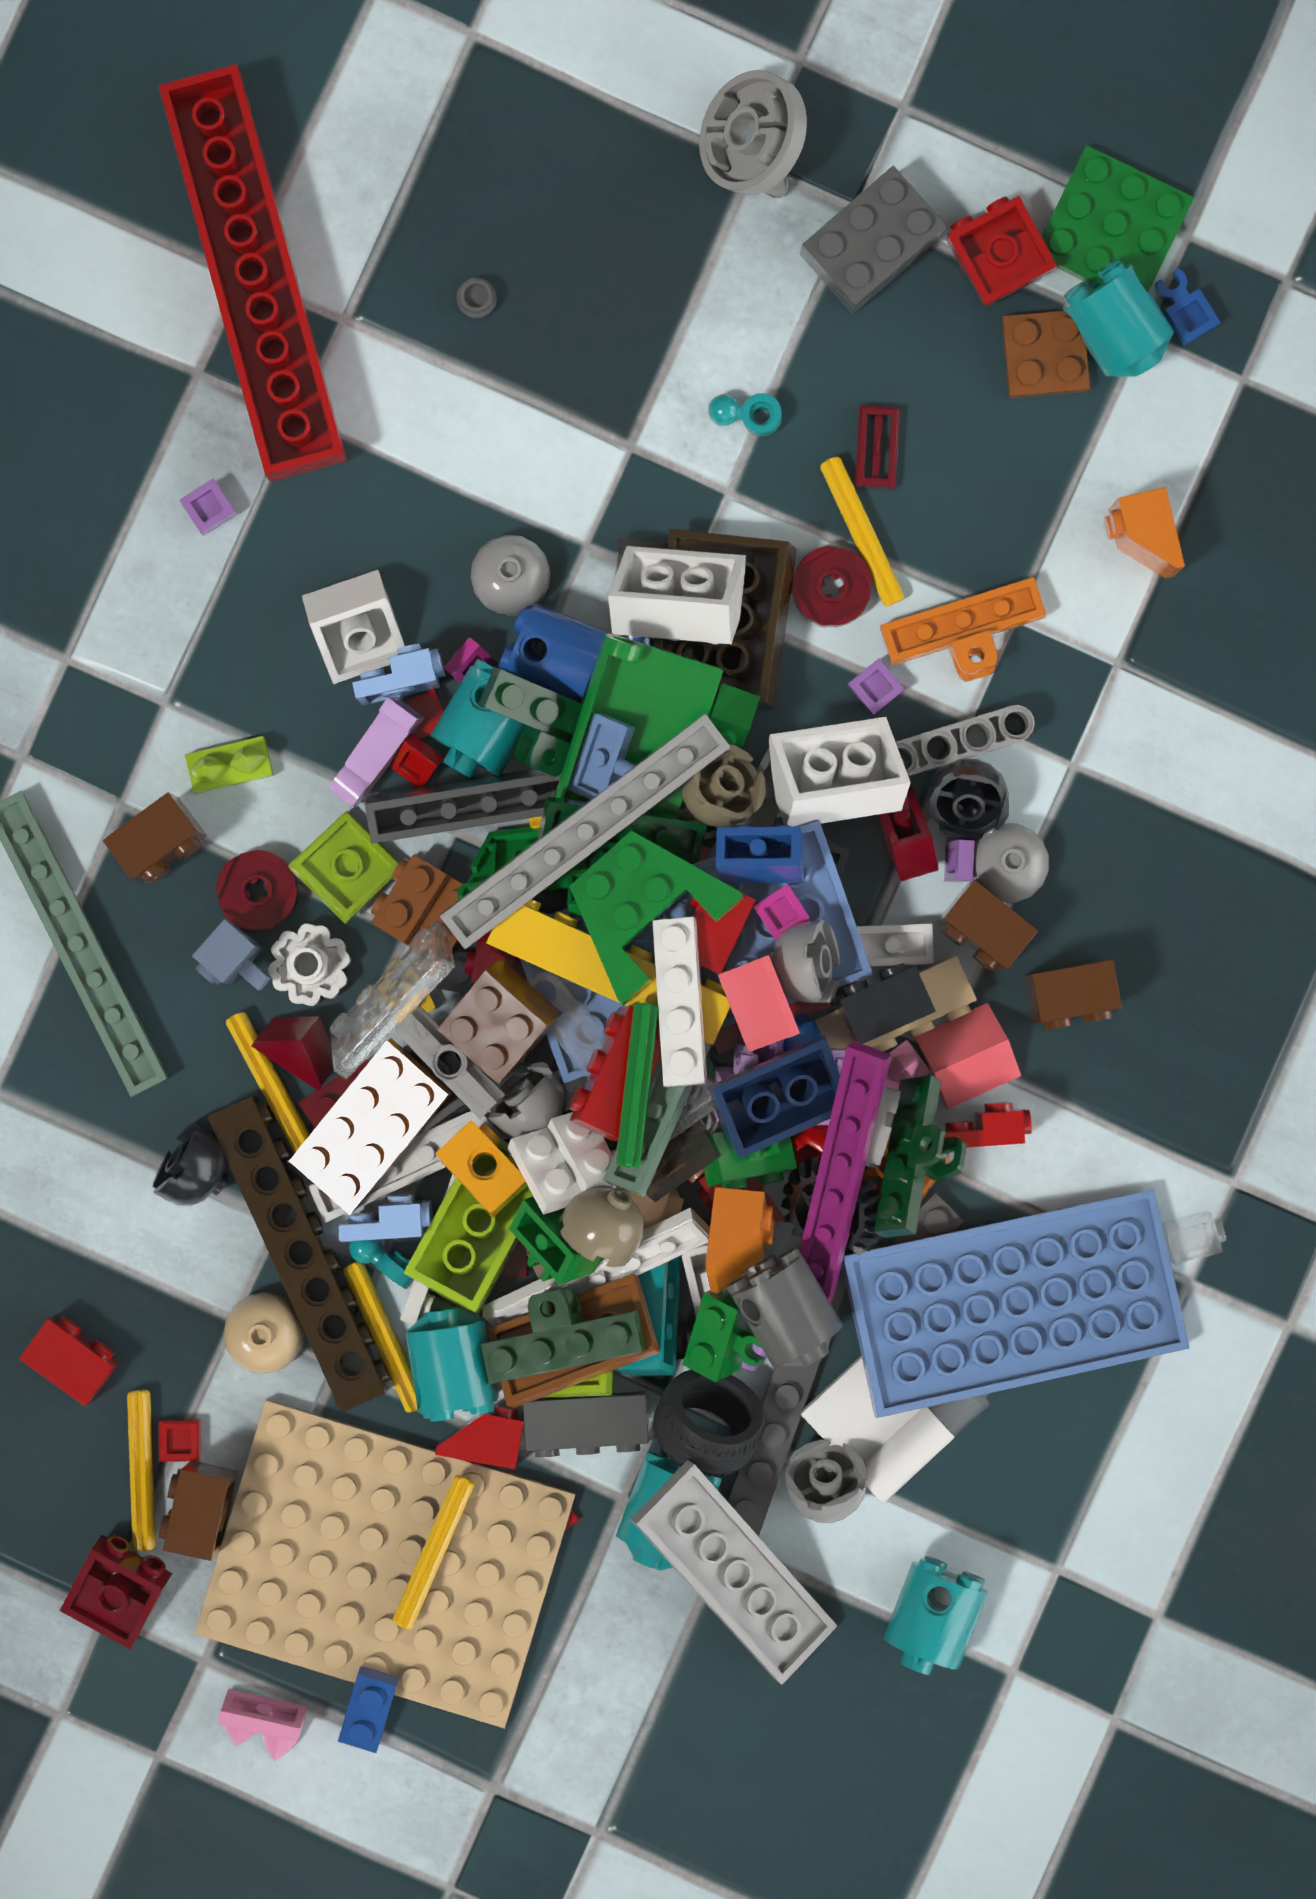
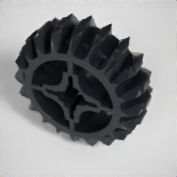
M822 1153L802 1161L799 1164V1168L797 1167V1169H794L789 1174V1181L782 1190L786 1197L782 1200L780 1206L790 1211L785 1215L783 1222L793 1223L795 1226L791 1236H798L800 1234L803 1237ZM867 1166L864 1169L844 1256L855 1253L860 1256L863 1252L868 1251L871 1245H875L881 1239V1236L874 1232L878 1205L881 1200V1189L876 1187L880 1176L870 1178L866 1173L868 1170Z

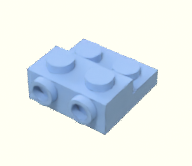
M420 644L396 649L397 655L389 657L391 674L385 673L384 669L372 670L360 674V681L352 682L356 699L362 706L385 701L387 697L397 696L400 698L426 692L433 688L434 690L441 688L439 678L446 677L438 649H422Z
M415 1193L388 1196V1202L378 1206L379 1219H376V1212L352 1213L348 1215V1221L338 1225L339 1242L422 1237L427 1231L426 1227H429L433 1220L432 1200L415 1201Z

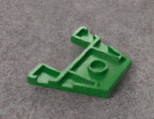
M524 827L490 831L471 865L472 874L468 882L462 883L457 892L458 900L539 839V828ZM585 858L542 890L551 892L560 888H568L567 905L570 917L581 915L569 886L589 869Z
M630 831L569 886L615 995L623 1006L651 982L624 951V947L645 930L653 920H656L686 892H689L716 923L744 899L740 891L633 831Z

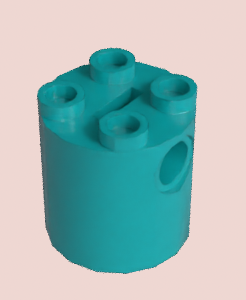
M1117 259L1099 270L1098 274L1101 278L1089 286L1085 282H1081L1069 289L1064 294L1067 302L1063 305L1062 309L1074 320L1080 331L1082 341L1104 376L1136 377L1148 371L1162 360L1174 330L1152 295L1141 285L1132 263L1123 265Z
M477 659L474 666H470L430 736L450 749L443 763L471 778L476 768L480 766L500 777L515 751L517 741L525 724L478 704L493 671L492 666Z
M460 1307L427 1311L406 1331L411 1373L416 1394L417 1413L423 1414L424 1419L430 1418V1421L433 1422L454 1418V1411L456 1410L470 1411L471 1415L494 1411L493 1402L497 1401L495 1385L489 1384L480 1345L488 1342L485 1319Z
M647 1451L618 1527L616 1537L627 1544L634 1561L646 1567L663 1571L673 1567L630 1519L681 1466L669 1457L666 1458ZM706 1475L705 1477L719 1490L722 1478L720 1476L710 1477Z
M927 1555L924 1558H920L919 1562L912 1561L883 1639L890 1645L904 1651L900 1664L919 1673L930 1675L934 1664L945 1668L959 1669L988 1591L983 1588L985 1579L967 1571H963L962 1574L958 1575L946 1571L947 1563ZM937 1586L944 1587L949 1591L951 1595L950 1605H943L937 1601L935 1597V1588Z

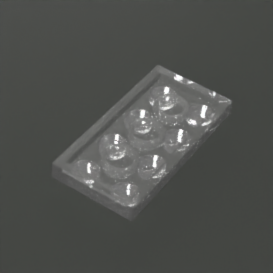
M437 920L427 930H420L412 939L410 948L400 958H393L386 966L383 976L373 986L368 985L365 987L352 1009L347 1014L341 1013L332 1023L330 1039L333 1068L336 1073L346 1080L455 967L449 931Z

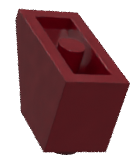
M910 784L901 811L878 814L889 854L900 882L939 870L931 832Z

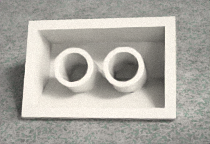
M627 546L608 594L612 634L631 637L663 638L673 641L687 640L711 644H732L740 620L746 556Z
M886 717L770 734L769 747L773 791L784 825L799 827L817 820L821 824L902 810L911 782Z

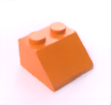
M1166 487L1120 497L1108 509L1109 516L1104 517L1105 528L1109 540L1115 539L1118 550L1165 579L1174 577L1185 567Z
M715 1187L705 1264L711 1292H721L730 1282L739 1278L764 1258L766 1244L773 1245L775 1220H773V1207L766 1205L765 1192Z

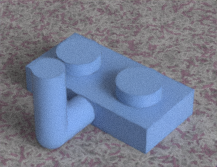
M593 713L568 790L591 800L617 780L619 775L622 776L633 768L636 764L626 761L625 757L635 727L603 713Z

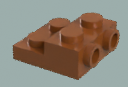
M413 854L410 860H401L395 868L392 879L396 883L388 895L382 893L375 900L371 908V913L375 917L371 923L445 968L460 942L448 929L439 914L458 901L457 892L462 884Z

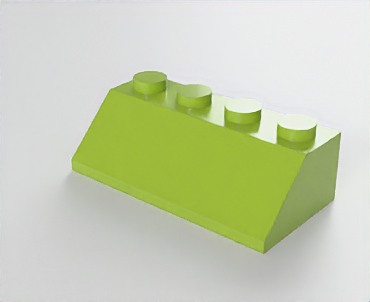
M500 1139L501 1141L496 1147L508 1157L511 1154L507 1148L509 1143ZM490 1156L480 1157L475 1162L474 1171L479 1176H489L496 1170L497 1162ZM455 1178L408 1263L404 1274L442 1297L479 1315L519 1241L509 1230V1227L522 1201L533 1197L529 1187L527 1186L495 1217H492Z

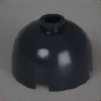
M967 758L954 761L939 771L929 790V815L931 819L933 818L939 824V830L949 837L957 840H980L988 830L995 828V831L1001 829L1009 816V791L1002 774L987 762Z
M193 1122L176 1138L182 1143L177 1146L174 1152L171 1154L168 1150L152 1185L155 1188L153 1193L180 1206H192L201 1203L211 1193L217 1196L223 1190L229 1177L228 1174L224 1173L227 1160L217 1138L208 1130Z

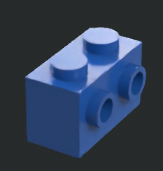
M736 825L732 827H717L716 869L720 881L724 883H803L804 840L800 826L749 827Z

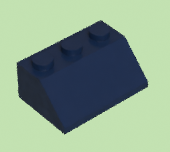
M823 1035L709 1086L713 1107L725 1137L739 1159L830 1119L840 1073L827 1039Z

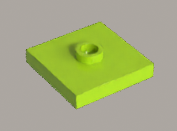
M346 810L289 864V869L346 924L392 880L393 872L399 862L380 843L371 844L370 833Z

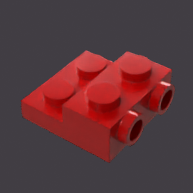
M1007 196L997 199L986 207L987 213L976 219H973L971 215L960 219L950 227L952 232L947 234L948 245L965 276L969 277L984 307L997 302L1057 269L1053 257L1020 196L1011 200Z
M1008 1102L985 1103V1111L975 1112L976 1128H973V1122L969 1121L945 1123L946 1135L944 1138L958 1137L967 1143V1148L1025 1144V1135L1032 1133L1030 1110L1013 1109L1012 1103Z

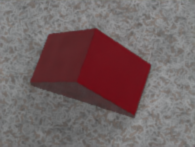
M319 1016L272 1018L251 1045V1047L317 1091L320 1090L340 1063Z

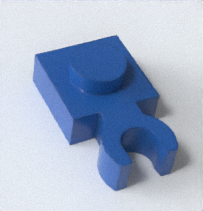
M1178 268L1172 274L1177 281V288L1174 290L1166 288L1160 279L1155 283V291L1159 297L1170 301L1172 304L1163 313L1182 344L1186 346L1217 327L1221 322L1200 288L1191 294L1188 293L1186 289L1187 277Z

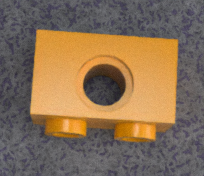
M471 1120L435 1154L492 1217H495L528 1185L512 1155L510 1154L506 1157L496 1147L501 1141L499 1137L485 1123L478 1127ZM490 1156L497 1162L496 1170L489 1176L477 1175L474 1171L475 1162L480 1157Z

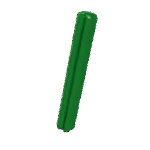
M635 1003L633 1007L616 1154V1164L625 1168H639L641 1165L658 1017V1007L650 1003Z

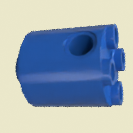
M537 602L532 607L526 606V608H522L513 629L519 632L516 643H511L510 646L507 645L498 668L583 704L604 634L610 633ZM533 638H540L547 645L545 657L538 656L533 652L531 647Z

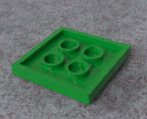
M1086 145L1043 232L1042 239L1053 257L1057 268L1084 282L1092 284L1101 278L1098 274L1099 270L1114 260L1119 259L1123 265L1132 263L1141 285L1149 292L1195 197Z

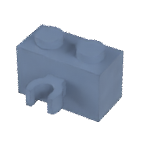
M226 919L221 922L192 955L199 962L195 969L212 984L216 983L219 985L224 983L232 985L241 975L254 988L261 991L271 980L264 971L253 963V960L264 948L242 928Z

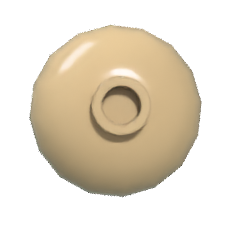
M261 1292L248 1295L234 1305L226 1318L223 1336L226 1349L237 1364L248 1371L266 1374L279 1371L294 1361L303 1347L305 1332L292 1303L287 1298L276 1293Z

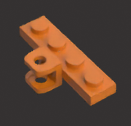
M1032 577L880 625V631L892 666L949 649L958 676L964 682H970L994 673L997 652L991 635L1046 618V611L1035 579ZM978 656L982 661L972 662L969 657Z

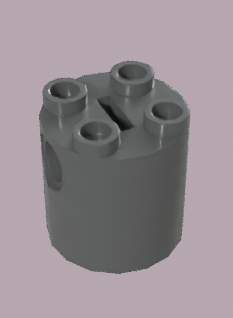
M798 1247L789 1249L777 1258L775 1254L766 1257L753 1266L757 1273L751 1277L745 1274L726 1286L773 1367L804 1368L814 1364L830 1352L828 1347L831 1337L843 1326Z

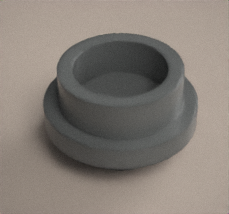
M471 278L460 285L456 299L458 307L464 315L480 319L488 316L494 310L497 295L494 287L487 280Z

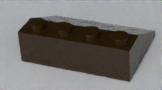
M670 529L667 549L746 556L741 613L732 644H711L699 641H673L655 638L654 647L724 669L714 700L717 697L721 684L724 683L760 696L757 705L759 707L775 708L797 549L789 541Z

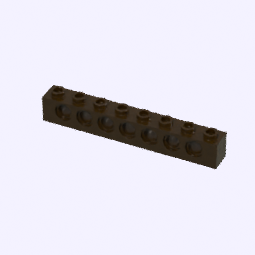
M251 1096L207 1116L341 1413L385 1394L389 1390L386 1383L392 1379L383 1359L376 1360L371 1351L370 1345L375 1342L366 1322L364 1321L359 1324L353 1308L358 1307V1304L349 1284L342 1287L336 1272L341 1270V1266L332 1247L325 1249L319 1235L325 1233L318 1214L315 1210L310 1213L308 1212L303 1200L304 1197L308 1196L305 1185L299 1174L292 1176L286 1161L291 1159V1155L282 1137L275 1139L269 1124L275 1121L265 1100L259 1102L256 1096ZM249 1129L257 1131L262 1137V1146L255 1153L248 1152L242 1145V1136ZM265 1166L272 1167L278 1172L279 1182L274 1189H266L259 1183V1172ZM282 1203L291 1205L295 1210L296 1219L291 1226H283L275 1218L276 1208ZM296 1241H305L312 1247L313 1255L309 1262L301 1263L294 1259L292 1246ZM312 1278H322L328 1283L329 1294L327 1298L318 1300L310 1295L308 1285ZM339 1315L345 1320L346 1331L344 1335L332 1336L327 1332L325 1321L328 1316ZM355 1352L361 1356L363 1368L360 1372L349 1373L343 1368L342 1356L345 1353Z

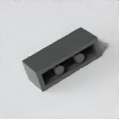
M645 1391L619 1392L607 1396L539 1398L523 1404L526 1451H535V1457H555L560 1455L559 1449L576 1448V1455L600 1453V1447L616 1446V1452H636L641 1450L640 1444H648Z

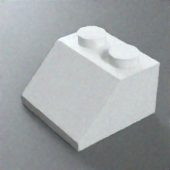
M378 570L302 595L310 627L333 684L359 676L364 672L390 665L389 657L396 656V649L405 646Z

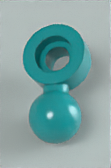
M765 393L752 395L744 404H739L729 394H720L715 396L708 406L709 417L715 424L729 426L736 420H742L745 428L756 436H768L774 433L782 422V411L779 402L773 396ZM762 410L770 414L769 419L764 423L755 420L756 413Z
M379 1239L350 1241L349 1251L355 1261L362 1264L373 1263L380 1272L404 1289H408L414 1279L404 1274L410 1260L400 1252L395 1251L392 1256L381 1250Z

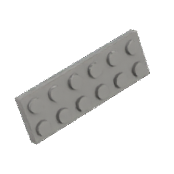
M687 1460L630 1519L772 1678L781 1685L837 1627L835 1622L692 1462Z

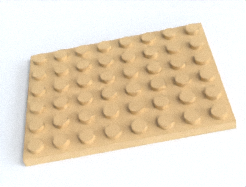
M266 1399L194 1634L353 1683L356 1681L360 1666L399 1677L394 1694L396 1696L505 1729L576 1493L480 1463L435 1455L436 1450ZM457 1474L468 1477L475 1482V1486L413 1628H402L393 1622V1617L448 1490Z

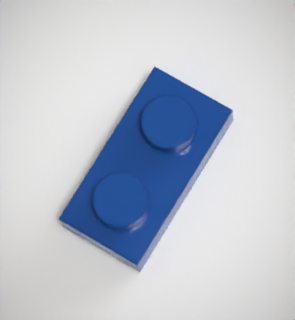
M360 1666L337 1742L377 1753L399 1677Z

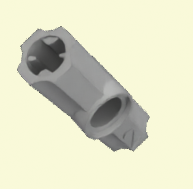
M419 1006L394 1031L432 1069L435 1076L440 1078L481 1119L506 1094L481 1068L437 1030L439 1025ZM446 1051H454L461 1058V1068L452 1075L444 1073L439 1066L440 1057Z

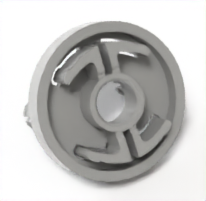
M763 70L744 72L731 79L718 91L705 113L699 139L702 164L708 176L716 184L741 195L765 193L772 198H781L785 195L789 186L787 174L795 165L806 136V108L799 91L784 78ZM755 120L754 133L745 143L746 131ZM725 147H727V148H726V150H727V156H728L729 163H730V165H731V167H732L729 172H728V170H729L730 166H729V164H728V162H727V158H726V154H725Z

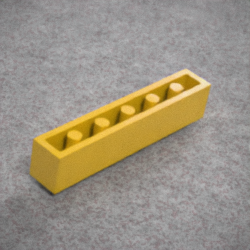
M531 899L492 929L486 942L487 944L620 1003L590 934L576 928L579 920L559 911H556L554 917H551L539 911L541 903ZM631 945L629 951L625 949L624 951L651 982L625 1006L633 1008L635 1003H650L658 1007L656 966L654 962H651L654 954ZM707 978L705 984H701L704 1041L714 1045L731 1007L722 985Z

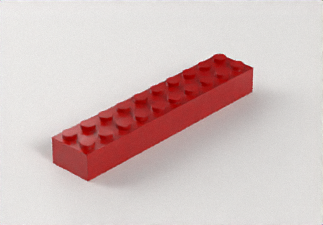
M237 64L158 85L265 476L270 482L347 462L245 85Z

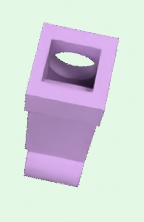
M397 696L387 697L378 710L380 713L329 787V791L352 808L357 807L390 766L404 741L412 733L414 734L425 720L423 715Z

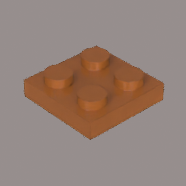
M1056 311L1002 317L1009 399L1079 393L1090 390L1087 348L1081 339L1080 331L1074 320L1066 312Z

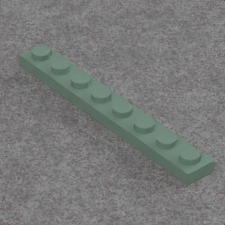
M19 791L0 801V841L130 1097H134L169 1079L24 792Z

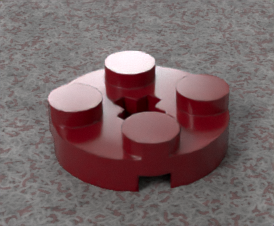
M824 546L808 553L800 561L792 580V597L797 609L807 620L824 628H837L852 623L864 612L871 598L872 576L868 566L858 554L850 550L847 551L844 548H836L837 546ZM830 576L833 581L838 579L842 581L843 585L838 589L840 594L838 597L833 598L831 594L824 595L821 589L825 586L823 580L825 577Z
M263 850L248 851L232 858L222 868L216 883L217 899L227 919L236 926L251 931L274 929L285 921L295 908L298 898L297 878L289 869V865L279 856ZM261 879L265 881L264 889L268 891V895L266 898L259 897L257 902H252L250 900L251 893L246 890L249 883L256 884Z

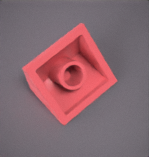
M769 955L718 975L748 1052L800 1033Z
M988 1003L914 1037L931 1071V1075L941 1080L940 1094L947 1109L1021 1076L1009 1040Z

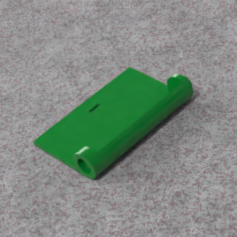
M604 634L554 797L582 802L590 800L569 791L568 788L593 713H603L635 727L625 760L638 764L703 713L709 717L724 669L628 638ZM682 785L647 811L678 815L683 800Z

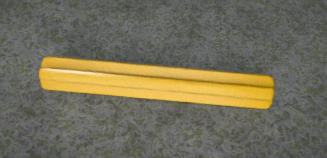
M837 456L824 461L821 464V471L857 549L870 570L872 581L883 605L889 607L901 602L904 598L902 589L841 458Z
M239 1012L226 1020V1025L295 1154L310 1136V1133L271 1060L251 1047L258 1035L247 1014Z
M356 1261L343 1269V1273L405 1411L408 1413L417 1410V1402L410 1364L365 1264Z
M132 1390L127 1394L132 1548L134 1551L142 1552L151 1551L156 1546L151 1401L148 1390Z
M457 1474L448 1490L394 1614L393 1622L402 1628H413L475 1486V1482L468 1477Z

